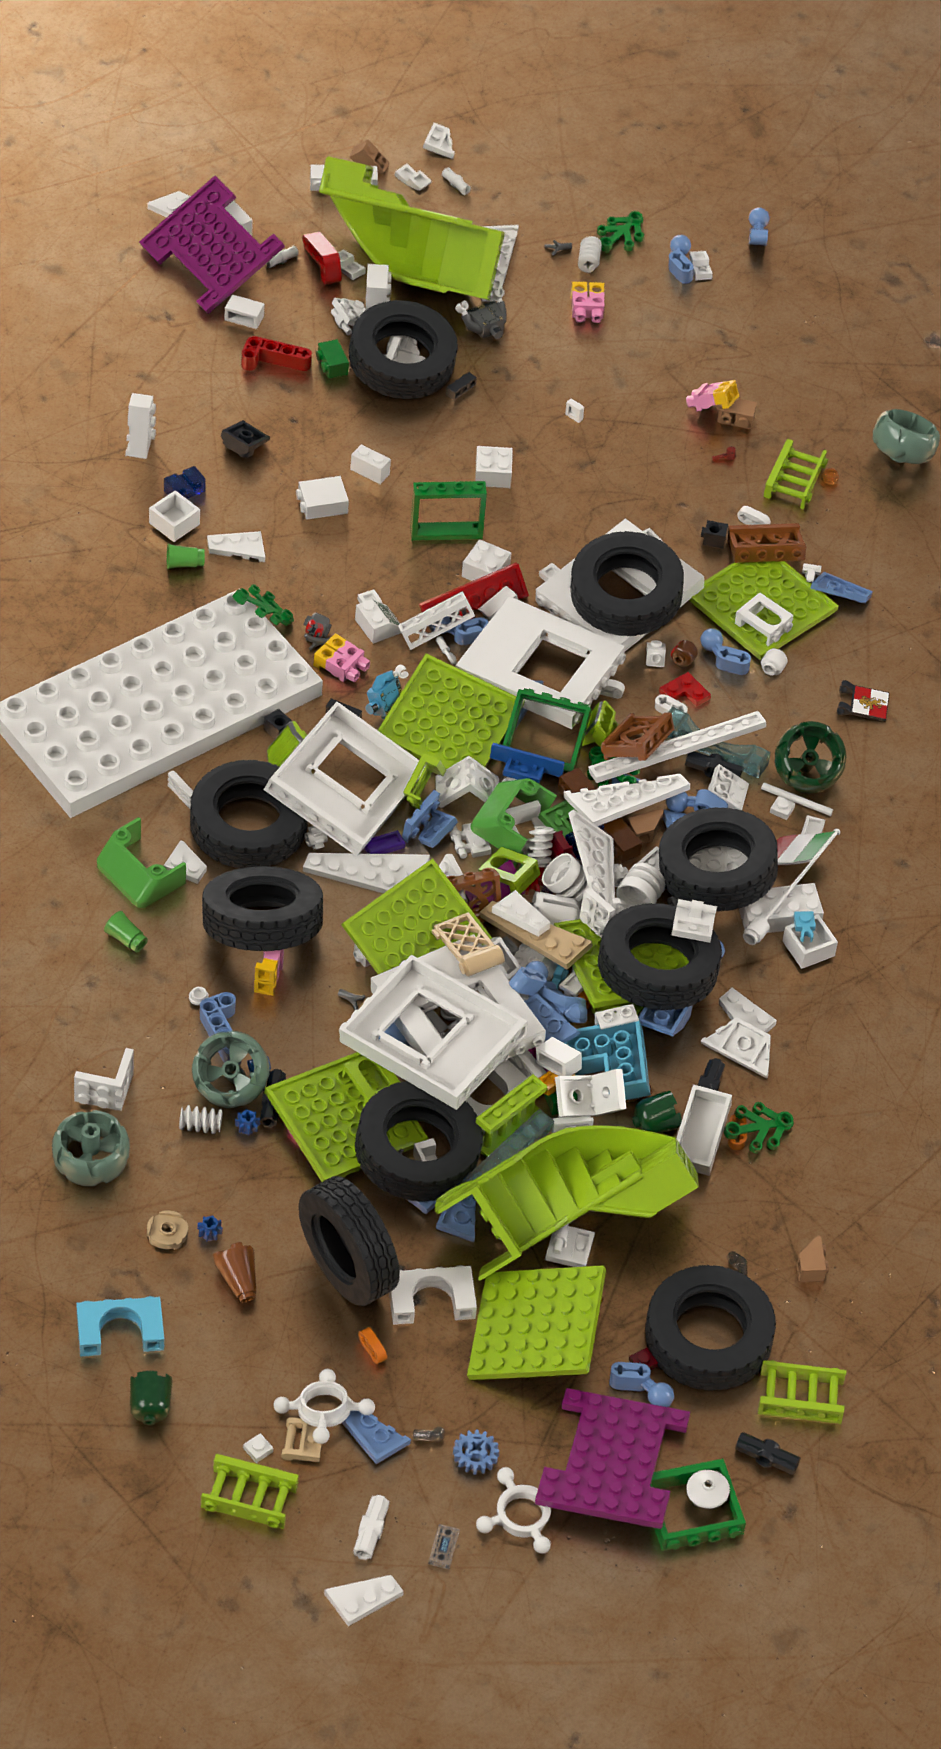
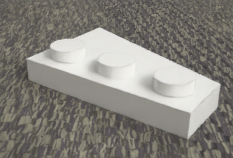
M261 531L207 535L210 554L229 557L238 555L243 556V559L249 560L251 557L259 559L260 562H265Z
M516 890L492 906L493 914L538 937L550 929L551 922Z
M731 988L719 998V1004L731 1020L737 1017L766 1033L776 1025V1019L734 988Z
M392 1575L325 1589L324 1594L345 1623L350 1626L403 1596V1590Z

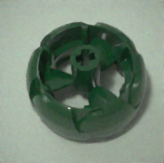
M806 721L793 725L782 735L775 748L774 762L780 778L788 786L794 787L796 791L802 793H819L833 786L841 777L846 766L847 754L843 740L837 732H833L826 724ZM803 737L807 750L803 752L800 758H788L793 742ZM818 743H824L829 748L832 754L831 761L819 759V755L815 751ZM815 766L820 777L811 779L802 776L801 773L810 772Z

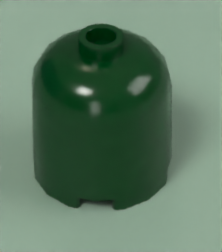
M664 1091L639 1101L634 1109L635 1116L632 1117L634 1127L659 1134L680 1128L682 1122L681 1113H676L674 1105L677 1102L672 1092Z
M158 1371L137 1372V1377H130V1410L134 1418L146 1425H154L168 1416L171 1405L172 1377L168 1374L165 1377L159 1376Z

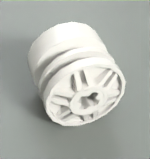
M568 853L561 854L553 859L546 867L542 876L543 884L550 891L559 896L574 898L577 902L583 898L584 890L589 888L583 866Z
M634 864L616 889V896L633 906L648 903L655 904L665 890L664 876L649 864Z

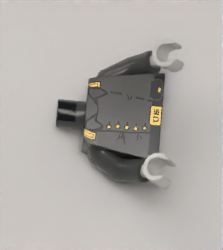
M503 288L500 289L501 295L496 293V289L493 292V298L497 300V303L491 301L467 310L469 306L466 301L456 306V311L462 313L461 317L469 331L477 333L482 338L493 335L495 339H499L503 336L504 324L507 321L505 302L502 301L505 293Z

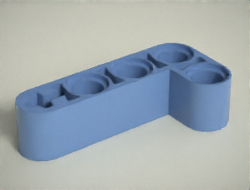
M223 992L200 1002V1020L209 1037L219 1032H230L232 1030L226 1019L235 1014L236 998L234 994ZM227 1047L218 1051L224 1063L230 1060Z

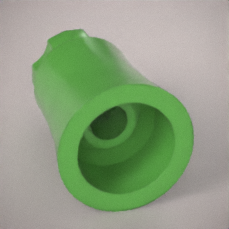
M172 544L167 545V569L204 566V549Z
M118 911L111 916L104 927L105 933L113 936L136 953L141 951L148 942V938L127 918L123 911Z

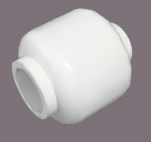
M770 649L762 658L761 667L768 675H779L787 665L788 659L782 650Z

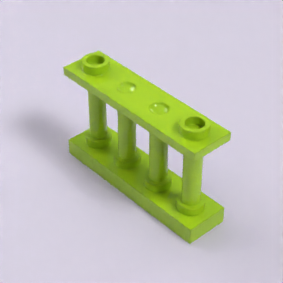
M787 439L765 484L763 497L770 499L773 492H780L802 499L800 508L804 509L806 503L811 501V492L822 468L825 469L827 466V451L823 450L821 457L818 458L796 451L793 448L794 441ZM794 457L817 465L815 469L792 463L789 458ZM788 468L810 475L811 478L808 481L785 474L783 470ZM784 480L806 487L804 492L781 486L778 481Z
M534 1074L476 1118V1123L485 1130L481 1154L486 1158H489L544 1115V1112L535 1105V1100L547 1091V1085Z
M763 1360L760 1375L767 1376L766 1396H760L758 1414L837 1424L842 1423L844 1405H838L837 1398L838 1385H844L846 1370ZM776 1377L788 1378L787 1399L775 1397ZM797 1380L809 1381L808 1401L795 1399ZM817 1382L830 1383L829 1404L816 1402Z
M216 1454L213 1472L218 1474L211 1494L202 1493L201 1508H205L210 1512L217 1511L263 1523L272 1528L284 1529L286 1514L281 1513L287 1493H296L299 1475ZM226 1476L238 1478L231 1500L219 1497ZM246 1481L259 1484L252 1505L240 1503ZM268 1486L280 1489L273 1511L260 1508Z

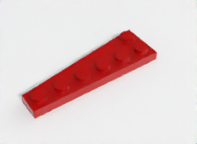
M515 562L424 601L419 606L421 612H424L463 591L471 608L477 610L505 586L509 587L517 595L518 599L528 597L529 593L519 563Z

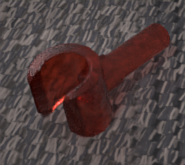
M730 446L726 449V453L712 456V460L727 458L732 461L736 458V448Z

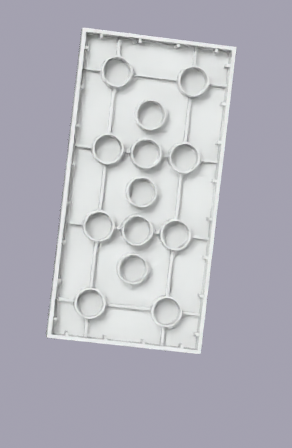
M234 591L1 701L0 734L67 815L72 818L264 724V717L278 708L285 714L322 696L323 680L266 617L260 618L255 614L257 607L248 601L244 605L237 603L233 599V594L236 592Z

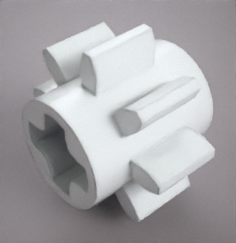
M315 826L308 827L309 832L305 833L307 845L309 847L313 846V849L323 848L324 842L328 841L327 835Z
M614 864L615 887L620 885L629 872L627 867H622L621 864Z

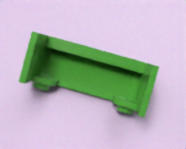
M528 778L498 783L470 825L472 832L498 849L504 847L520 853L528 839L512 830L515 820L505 811L516 797L524 803L538 800L541 805V813L549 809L557 797L556 794Z
M138 817L113 832L97 857V868L136 907L145 908L186 884V863L182 862L169 871L160 864L146 868L126 848L141 839V819Z

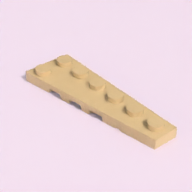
M495 901L490 902L480 911L482 919L565 969L570 968L593 947L592 941L551 924L550 929L538 937L493 914L492 906L497 903Z

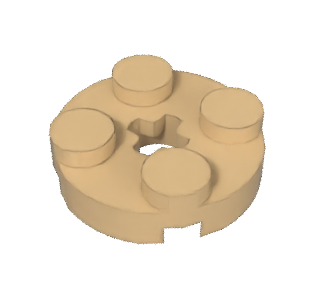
M170 1210L161 1211L155 1217L153 1215L147 1224V1236L150 1244L162 1249H179L188 1236L187 1221L185 1222L182 1215L178 1212ZM167 1227H170L171 1232H165L163 1230H166Z

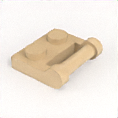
M288 1418L286 1422L288 1430L285 1448L282 1450L281 1458L289 1461L298 1459L319 1462L322 1444L316 1443L313 1439V1432L318 1427L307 1424L301 1418ZM301 1428L299 1449H293L296 1429Z

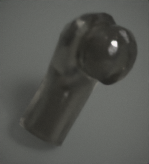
M735 1251L729 1252L727 1255L728 1262L739 1273L748 1277L747 1260Z
M435 1427L434 1430L415 1429L413 1438L414 1440L440 1442L445 1438V1430L442 1427Z

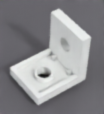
M468 756L446 769L443 777L440 775L435 776L436 791L440 793L439 807L443 808L468 792L486 802L499 783V777Z
M125 1049L116 1079L76 1071L74 1076V1101L121 1111L134 1074V1049Z
M614 1069L588 1076L555 1077L559 1117L601 1116L626 1109L622 1069ZM574 1091L578 1095L577 1101L573 1098Z

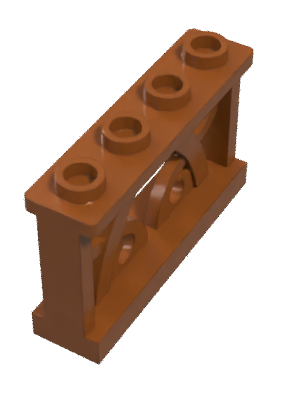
M799 523L728 526L727 542L731 547L736 563L805 560L806 544L802 538ZM760 543H777V544H760Z
M630 713L602 742L601 752L604 755V759L609 760L611 757H638L639 761H646L674 731L672 714L635 716L634 713ZM644 733L642 737L633 741L629 739L634 735Z
M484 868L478 872H466L460 876H447L458 892L463 889L476 896L468 903V906L480 922L486 921L480 917V911L489 904L487 897L493 894L495 902L498 903L502 900L500 874L494 868ZM491 881V889L483 894L482 892L487 889L488 885L481 886V883ZM475 903H476V905H479L478 908H472V907H473V905H474Z

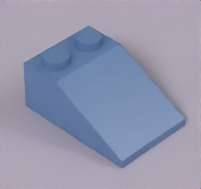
M693 1005L677 1010H655L644 1007L639 1015L641 1025L673 1037L686 1025L691 1016Z

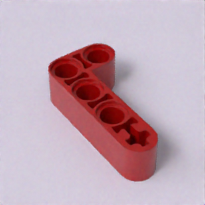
M320 231L303 235L304 248L320 265L323 284L328 285L341 282V260L337 250Z
M251 336L243 347L241 366L246 371H252L257 367L259 361L295 370L308 371L312 366V351L296 345Z

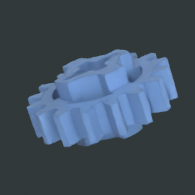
M476 1429L475 1434H472L468 1430L467 1436L460 1434V1439L455 1440V1446L453 1447L454 1462L459 1461V1468L465 1466V1472H469L471 1469L474 1474L477 1473V1470L484 1474L485 1468L492 1470L493 1464H497L499 1457L498 1442H493V1436L486 1437V1431L483 1434H479V1430Z

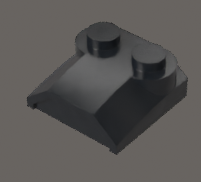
M244 420L223 429L221 433V438L226 448L235 451L243 458L253 456L256 448L270 440V436Z

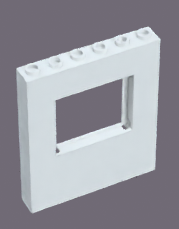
M624 519L606 534L620 531L644 532L627 519ZM575 559L536 589L535 601L538 605L546 608L552 615L624 645L625 651L646 635L619 636L609 634L591 626L590 623L588 624L578 614L571 599V571ZM680 559L684 571L682 606L704 588V576ZM618 568L612 570L644 595L649 594L656 587L654 580L648 574L638 569Z
M509 596L455 667L514 696H517L518 689L530 688L535 690L534 693L537 694L545 692L553 695L552 698L560 699V697L570 699L571 703L583 702L590 707L591 702L598 698L600 690L607 686L609 678L615 675L619 664L622 665L624 663L626 654H624V645ZM542 640L586 658L561 692L517 674ZM524 699L525 702L522 708L570 729L582 719L583 714Z
M336 702L273 774L264 790L355 856H358L406 798L403 791L419 760L346 707ZM338 743L386 776L365 802L318 769V766Z
M458 940L453 943L460 944L461 940ZM465 941L464 945L473 946L474 942ZM478 943L477 947L483 948V945ZM447 946L418 957L423 962L472 990H478L481 995L528 1021L527 1034L501 1062L545 1042L544 1027L518 992L509 985V980L498 966L468 977L461 973L459 969L460 962ZM460 951L462 956L470 953V951ZM399 966L371 978V991L373 994L377 987L383 985L392 972L394 973ZM419 995L394 1021V1024L412 1049L427 1056L440 1043L443 1037L425 1013L440 1006Z
M411 955L407 960L401 962L399 968L388 976L383 985L377 987L375 993L364 1001L359 1010L353 1012L347 1022L342 1023L339 1033L340 1042L457 1110L527 1034L528 1021ZM419 995L461 1018L456 1026L427 1056L385 1033V1030Z

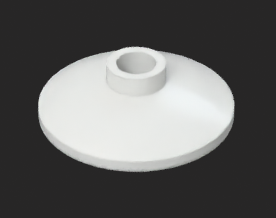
M713 1470L698 1471L690 1477L687 1483L689 1499L695 1505L702 1508H716L722 1505L729 1496L730 1488L727 1479L719 1472Z

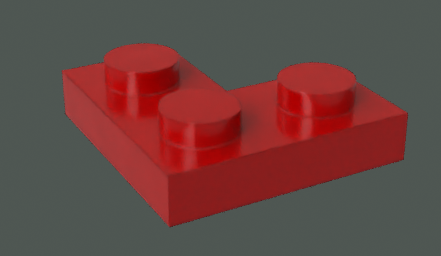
M689 672L659 688L660 694L668 695L676 700L686 696L696 707L711 699V694Z

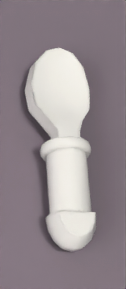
M438 636L436 642L441 648V652L447 655L452 665L457 664L455 655L449 652L450 648L443 637Z

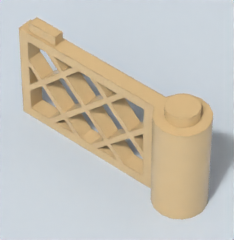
M469 912L434 925L433 935L437 940L441 938L460 962L459 969L462 974L469 977L505 962L500 946L493 944ZM466 920L469 922L468 926L459 924ZM445 928L452 929L451 933L444 932L442 930ZM456 930L465 931L464 935L456 934L455 932ZM469 932L478 933V936L473 937L468 936ZM457 939L461 940L460 944L451 943V940ZM465 941L474 942L473 946L464 945ZM478 943L487 945L483 948L477 947ZM460 951H470V953L462 956Z

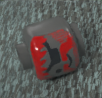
M317 612L313 613L312 616L308 615L303 624L306 626L305 632L317 638H326L332 627L330 619Z

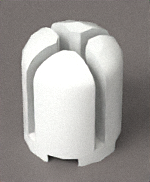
M543 892L534 893L532 906L547 918L551 925L579 919L580 906L574 898Z

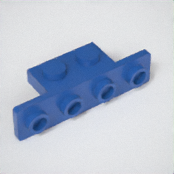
M493 743L491 746L490 758L506 762L503 776L517 780L528 778L539 784L544 773L557 777L563 775L565 764L563 761Z

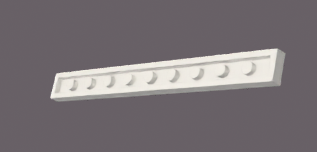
M759 711L662 742L646 761H639L638 757H616L589 766V773L595 782L599 783L766 728V721Z

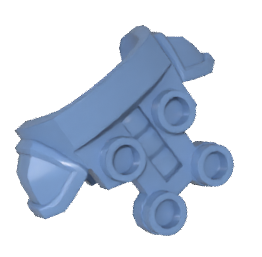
M547 980L537 994L568 1022L586 1023L588 1013L586 1000L581 997H570L562 994L561 991L557 990L553 982Z

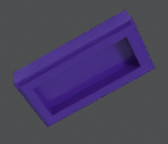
M396 830L373 837L364 848L368 854H387L405 848L406 843L399 831Z

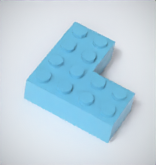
M640 1020L606 1029H600L599 1025L578 1028L577 1030L581 1034L565 1043L582 1053V1069L576 1072L575 1076L622 1069L625 1100L651 1095L644 1034Z

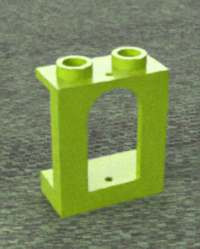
M426 753L422 754L403 791L407 798L406 800L410 802V806L419 810L423 803L420 796L432 772L442 777L446 772V768L439 759Z
M500 847L478 869V871H482L484 868H494L500 874V882L509 885L511 893L516 890L519 894L540 875L537 859L504 847ZM506 858L524 864L515 874L498 869L505 863Z
M365 1056L358 1060L347 1062L342 1073V1078L344 1079L349 1076L364 1097L363 1108L369 1099L381 1089L374 1091L360 1071L376 1065L390 1085L400 1082L394 1073Z

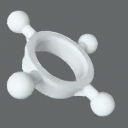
M331 1369L321 1371L319 1375L320 1381L304 1388L301 1395L295 1401H289L286 1397H278L274 1401L276 1412L284 1414L289 1410H298V1414L304 1422L318 1427L313 1432V1439L318 1444H324L329 1440L330 1433L326 1427L342 1423L348 1418L351 1411H360L361 1414L367 1416L371 1415L375 1410V1404L371 1399H363L360 1403L351 1400L347 1396L344 1387L335 1383L336 1375ZM319 1395H332L342 1401L339 1407L330 1411H317L306 1405L310 1399Z
M508 1467L501 1468L497 1473V1478L500 1483L506 1485L507 1490L502 1493L498 1500V1515L491 1518L488 1516L478 1518L476 1522L478 1531L488 1533L492 1530L493 1526L500 1525L514 1536L533 1537L535 1540L533 1547L536 1552L540 1554L548 1552L551 1543L547 1537L541 1535L540 1531L550 1518L551 1508L539 1505L542 1510V1517L538 1522L529 1526L517 1525L510 1521L505 1514L507 1504L519 1498L535 1502L538 1488L530 1485H515L513 1482L514 1472Z

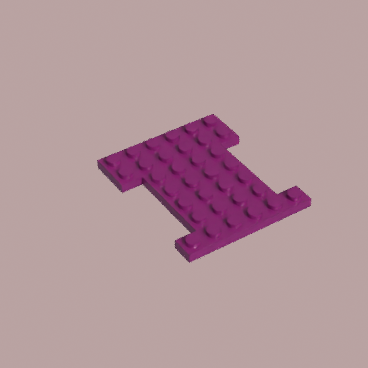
M213 176L139 241L140 245L160 265L174 254L208 289L196 301L207 314L213 311L285 247L274 234L268 237L262 244H259L225 210L236 199V196L216 176Z
M566 1388L562 1409L579 1412L581 1416L566 1470L544 1467L535 1498V1505L662 1529L670 1491L650 1486L665 1429L686 1433L690 1411Z

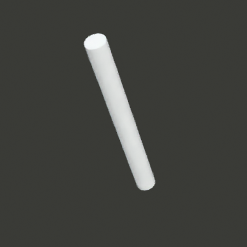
M765 782L762 785L761 789L828 816H831L833 813V809Z

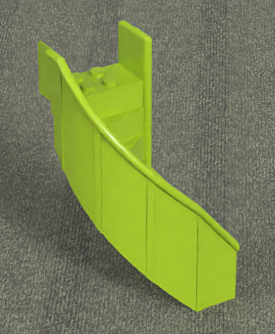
M330 156L326 158L319 192L330 195L356 241L375 264L388 265V272H391L393 279L409 285L442 293L451 291L490 300L505 232L473 225L471 220L410 207L402 194L378 189V185L371 184L374 167Z
M592 1125L569 1127L536 1141L476 1179L450 1189L436 1200L435 1212L440 1214L471 1194L482 1209L480 1213L486 1222L490 1221L493 1228L491 1230L497 1239L501 1238L508 1249L507 1252L480 1268V1281L520 1257L522 1252L588 1211L650 1218L697 1189L698 1174L676 1137L624 1126Z

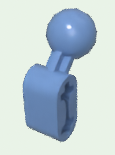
M761 207L753 209L749 214V222L754 227L750 228L749 244L767 246L768 230L764 229V227L769 223L770 217L769 213Z
M677 235L670 242L672 252L669 254V271L681 283L687 284L693 280V264L685 256L691 249V242L687 236Z
M444 617L441 623L449 624L451 622L450 617ZM482 617L469 619L446 632L453 634L454 641L459 645L472 644L489 622ZM429 625V628L433 632L436 626Z
M707 629L702 633L700 637L701 645L704 649L715 653L716 667L718 669L738 675H745L749 672L751 656L748 652L722 646V633L717 629Z
M705 789L699 790L696 796H688L686 792L666 799L667 807L674 812H682L688 806L694 807V811L715 807L728 808L726 801Z
M532 961L526 967H521L509 981V985L518 993L533 996L547 982L548 969L543 962Z
M616 1362L611 1366L609 1384L612 1388L628 1391L646 1390L649 1402L658 1406L669 1407L674 1400V1392L671 1386L663 1382L655 1383L650 1378L651 1371L647 1365L642 1363Z

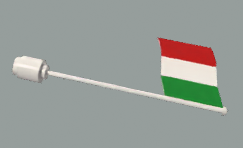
M836 828L832 832L779 837L777 840L778 865L810 863L765 918L755 917L746 927L743 939L748 944L755 945L759 943L770 930L767 920L837 835H840L839 829Z

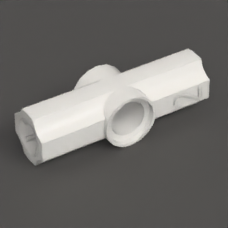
M372 1496L366 1515H363L361 1519L359 1536L353 1552L360 1559H371L377 1539L381 1538L385 1522L384 1518L389 1508V1500L384 1496Z

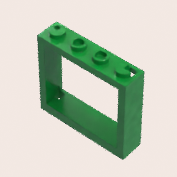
M413 482L410 523L411 540L483 539L487 499L486 482ZM480 498L478 521L418 523L420 499Z
M530 688L518 689L503 745L511 747L524 699L584 714L571 763L564 762L563 772L567 773L576 769L592 713L591 708L588 707L589 705L583 702L571 703L570 699L560 697V699L552 698L553 695L545 692L537 694L534 693L535 690Z
M724 1458L654 1472L650 1487L657 1489L687 1484L690 1477L698 1471L713 1470L719 1472L729 1483L730 1491L727 1500L734 1520L671 1533H668L665 1522H663L662 1529L654 1528L662 1551L676 1550L679 1547L688 1545L697 1546L708 1541L717 1542L723 1538H735L738 1535L744 1534L746 1521Z

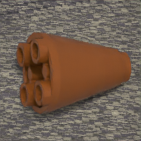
M237 1242L230 1246L231 1249L215 1252L213 1254L214 1264L236 1298L240 1300V1303H247L256 1298L255 1255L251 1245L243 1246L242 1242Z

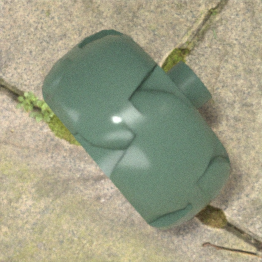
M892 409L884 411L878 417L873 429L872 439L876 446L883 453L890 456L892 460L900 463L922 464L929 462L935 455L940 443V433L935 425L926 418L906 410Z
M232 1030L230 1032H219L207 1038L199 1046L192 1062V1077L199 1092L209 1102L223 1108H236L251 1103L262 1093L266 1086L267 1077H269V1061L264 1049L250 1035ZM227 1047L230 1060L226 1061L222 1068L211 1065L212 1062L210 1060L218 1051ZM248 1053L254 1062V1073H250L251 1079L246 1076L244 1069L238 1064ZM224 1075L231 1083L235 1084L236 1092L234 1090H229V1093L219 1091L211 1082Z
M81 1111L68 1116L60 1123L52 1139V1157L58 1171L66 1175L69 1181L82 1186H95L102 1182H111L122 1173L130 1155V1140L125 1127L121 1126L114 1116L103 1111ZM73 1140L82 1143V1152L84 1154L79 1158L73 1157V1154L67 1151L68 1144ZM100 1150L112 1153L100 1160L95 1159L93 1161L92 1156L97 1155Z

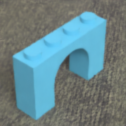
M148 1296L136 1299H106L103 1301L76 1303L80 1357L101 1355L100 1331L107 1322L118 1318L131 1320L138 1325L142 1334L143 1352L164 1350V1330L160 1297Z

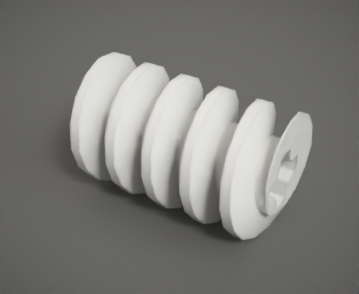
M589 236L581 241L578 267L581 271L590 273L599 266L602 242L599 238Z
M534 826L535 830L529 831V834L534 835V838L529 839L534 845L528 846V849L533 850V853H528V856L537 859L539 867H547L548 863L551 862V858L548 856L552 854V851L549 850L552 847V843L549 841L553 840V836L550 833L554 829L546 826Z
M190 1105L185 1110L181 1108L180 1130H183L187 1125L188 1131H191L195 1126L196 1132H199L202 1127L204 1133H207L210 1128L212 1134H215L218 1129L220 1132L222 1109L215 1114L214 1108L209 1113H207L206 1107L201 1112H199L198 1106L193 1111H191Z

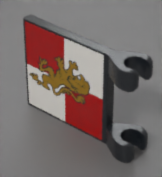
M847 680L841 682L839 691L843 694L852 693L851 706L845 702H839L837 714H851L886 722L889 692L853 685Z

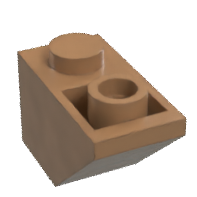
M368 139L354 146L349 156L353 162L377 166V173L380 174L385 173L389 164L386 157Z
M739 399L730 408L723 409L720 407L717 422L751 429L757 402Z
M662 808L628 817L627 825L641 840L642 844L654 840L662 825L664 810Z
M816 1236L799 1253L797 1261L799 1282L824 1281L825 1273L829 1272L828 1261L824 1259V1256H826V1246L822 1244L821 1236Z

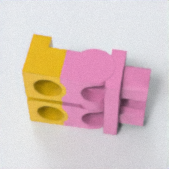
M572 282L570 293L572 317H575L576 322H583L585 318H592L593 322L600 323L604 314V283L589 282L587 294V282ZM582 287L584 291L579 292L575 288ZM597 287L600 288L601 291L594 292L592 289Z
M736 380L713 383L709 386L708 383L702 384L699 389L692 391V395L687 396L688 407H696L697 411H702L714 405H722L723 409L730 408L739 397Z
M335 633L326 644L314 653L313 666L318 669L322 667L328 670L333 676L339 677V680L342 682L346 679L355 682L360 676V671L357 669L359 668L366 672L370 667V661L364 657V650L358 649L355 645Z
M284 949L263 951V962H257L255 966L254 992L273 996L279 977V970L283 968Z

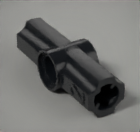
M693 751L688 753L685 761L686 766L703 771L709 778H712L714 769L719 764L740 778L743 771V766L727 762L721 755L715 753L708 756Z
M717 1058L709 1059L705 1072L701 1075L697 1086L718 1091L725 1064Z
M280 1069L269 1071L266 1087L286 1080V1073ZM264 1088L260 1124L264 1125V1127L272 1128L277 1126L279 1114L266 1096Z
M745 1432L740 1434L735 1446L736 1450L755 1458L759 1465L766 1468L774 1466L792 1475L795 1474L801 1457L781 1449L780 1445L774 1440L765 1439L763 1441Z

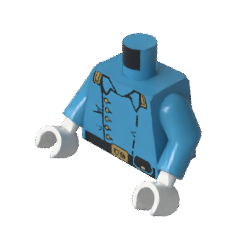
M398 665L395 671L391 670L376 677L372 687L367 691L369 703L365 706V710L368 714L381 716L382 719H385L402 692L398 676L404 679L409 675L407 671L401 673L402 670L406 669L405 666Z

